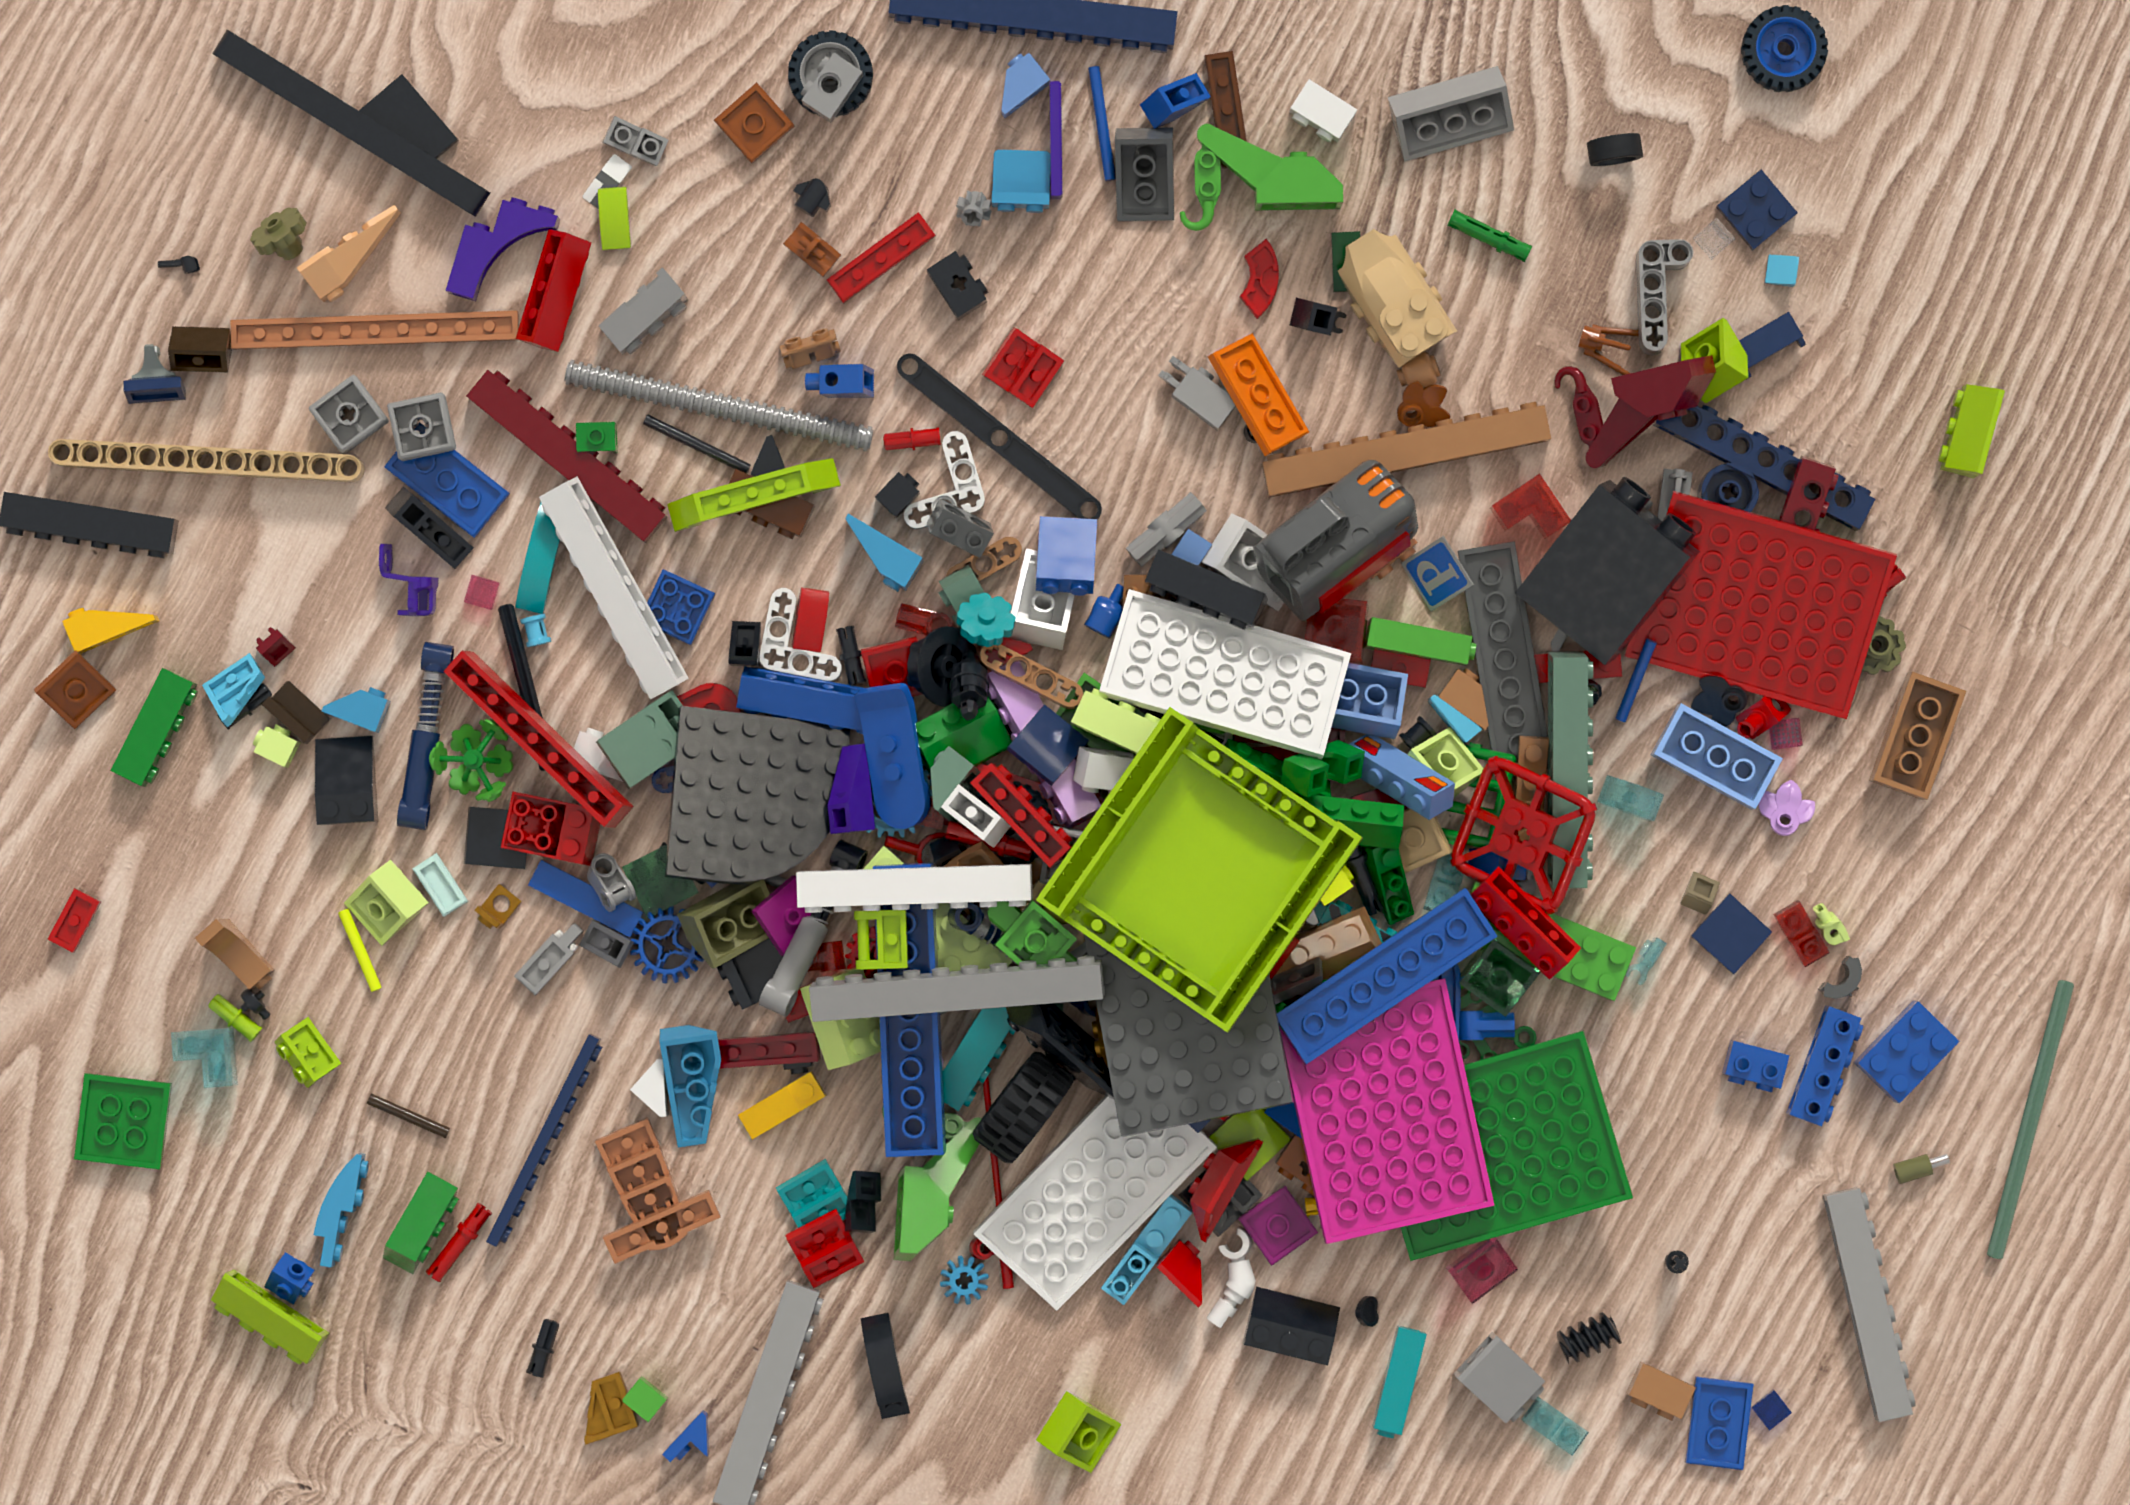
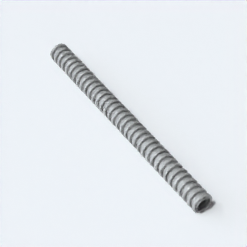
M575 360L568 362L564 379L566 385L574 383L575 387H579V385H583L584 389L592 387V391L600 389L601 393L609 391L610 395L618 393L619 397L627 395L628 399L636 397L637 401L644 399L646 403L650 400L655 405L659 402L664 407L668 404L673 409L677 406L679 410L683 411L686 408L691 413L695 410L700 415L702 412L706 413V416L713 414L717 419L719 416H722L723 420L726 421L728 418H731L732 422L740 420L741 424H745V422H748L750 426L757 424L758 428L766 426L767 430L775 428L776 432L784 430L785 434L793 432L794 436L802 434L803 438L811 436L812 440L819 438L821 442L825 439L830 444L834 441L837 442L838 446H841L843 443L846 444L847 448H850V445H852L856 450L861 447L865 452L870 449L873 436L871 426H868L867 429L862 424L858 427L853 422L849 425L844 420L840 423L835 418L831 421L826 416L822 419L817 414L813 417L808 412L806 415L802 414V411L795 413L791 408L789 411H786L785 407L782 406L780 409H777L776 405L768 407L767 403L759 405L758 401L751 403L750 399L742 401L741 397L733 399L732 395L724 397L723 393L715 395L714 391L706 393L705 389L697 391L696 387L689 389L687 385L683 388L678 383L674 386L671 385L670 381H667L665 384L661 379H658L656 382L652 377L647 380L643 375L638 378L634 373L630 376L625 371L621 374L616 369L612 372L607 367L603 370L601 366L594 368L592 364L587 366L583 362L576 364Z

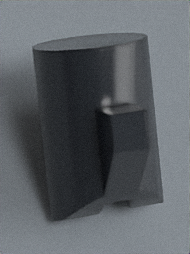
M815 178L797 184L793 190L796 194L800 195L795 206L811 217L815 216L819 208L828 212L831 207L828 187L820 179Z

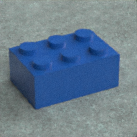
M1912 1001L1853 1063L1893 1102L1900 1104L1960 1041L1919 1001Z

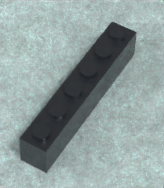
M9 492L3 493L0 512V527L6 528V534L23 536L24 531L34 532V538L51 541L52 536L63 537V543L80 545V540L90 541L91 547L108 550L109 545L120 546V552L136 554L137 549L148 551L147 556L165 559V553L174 554L179 523L178 520L173 518Z

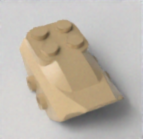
M1373 229L1345 247L1344 265L1338 270V273L1354 302L1350 306L1358 319L1363 317L1369 325L1366 331L1374 343L1379 341L1399 368L1457 331L1439 303L1442 301L1441 295L1434 286L1431 288L1424 280L1427 277L1425 270L1419 262L1414 264L1396 234L1387 236Z

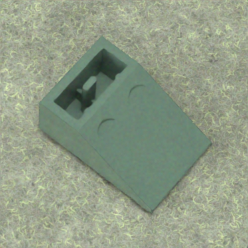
M673 690L596 741L628 789L675 759L679 707L683 705Z

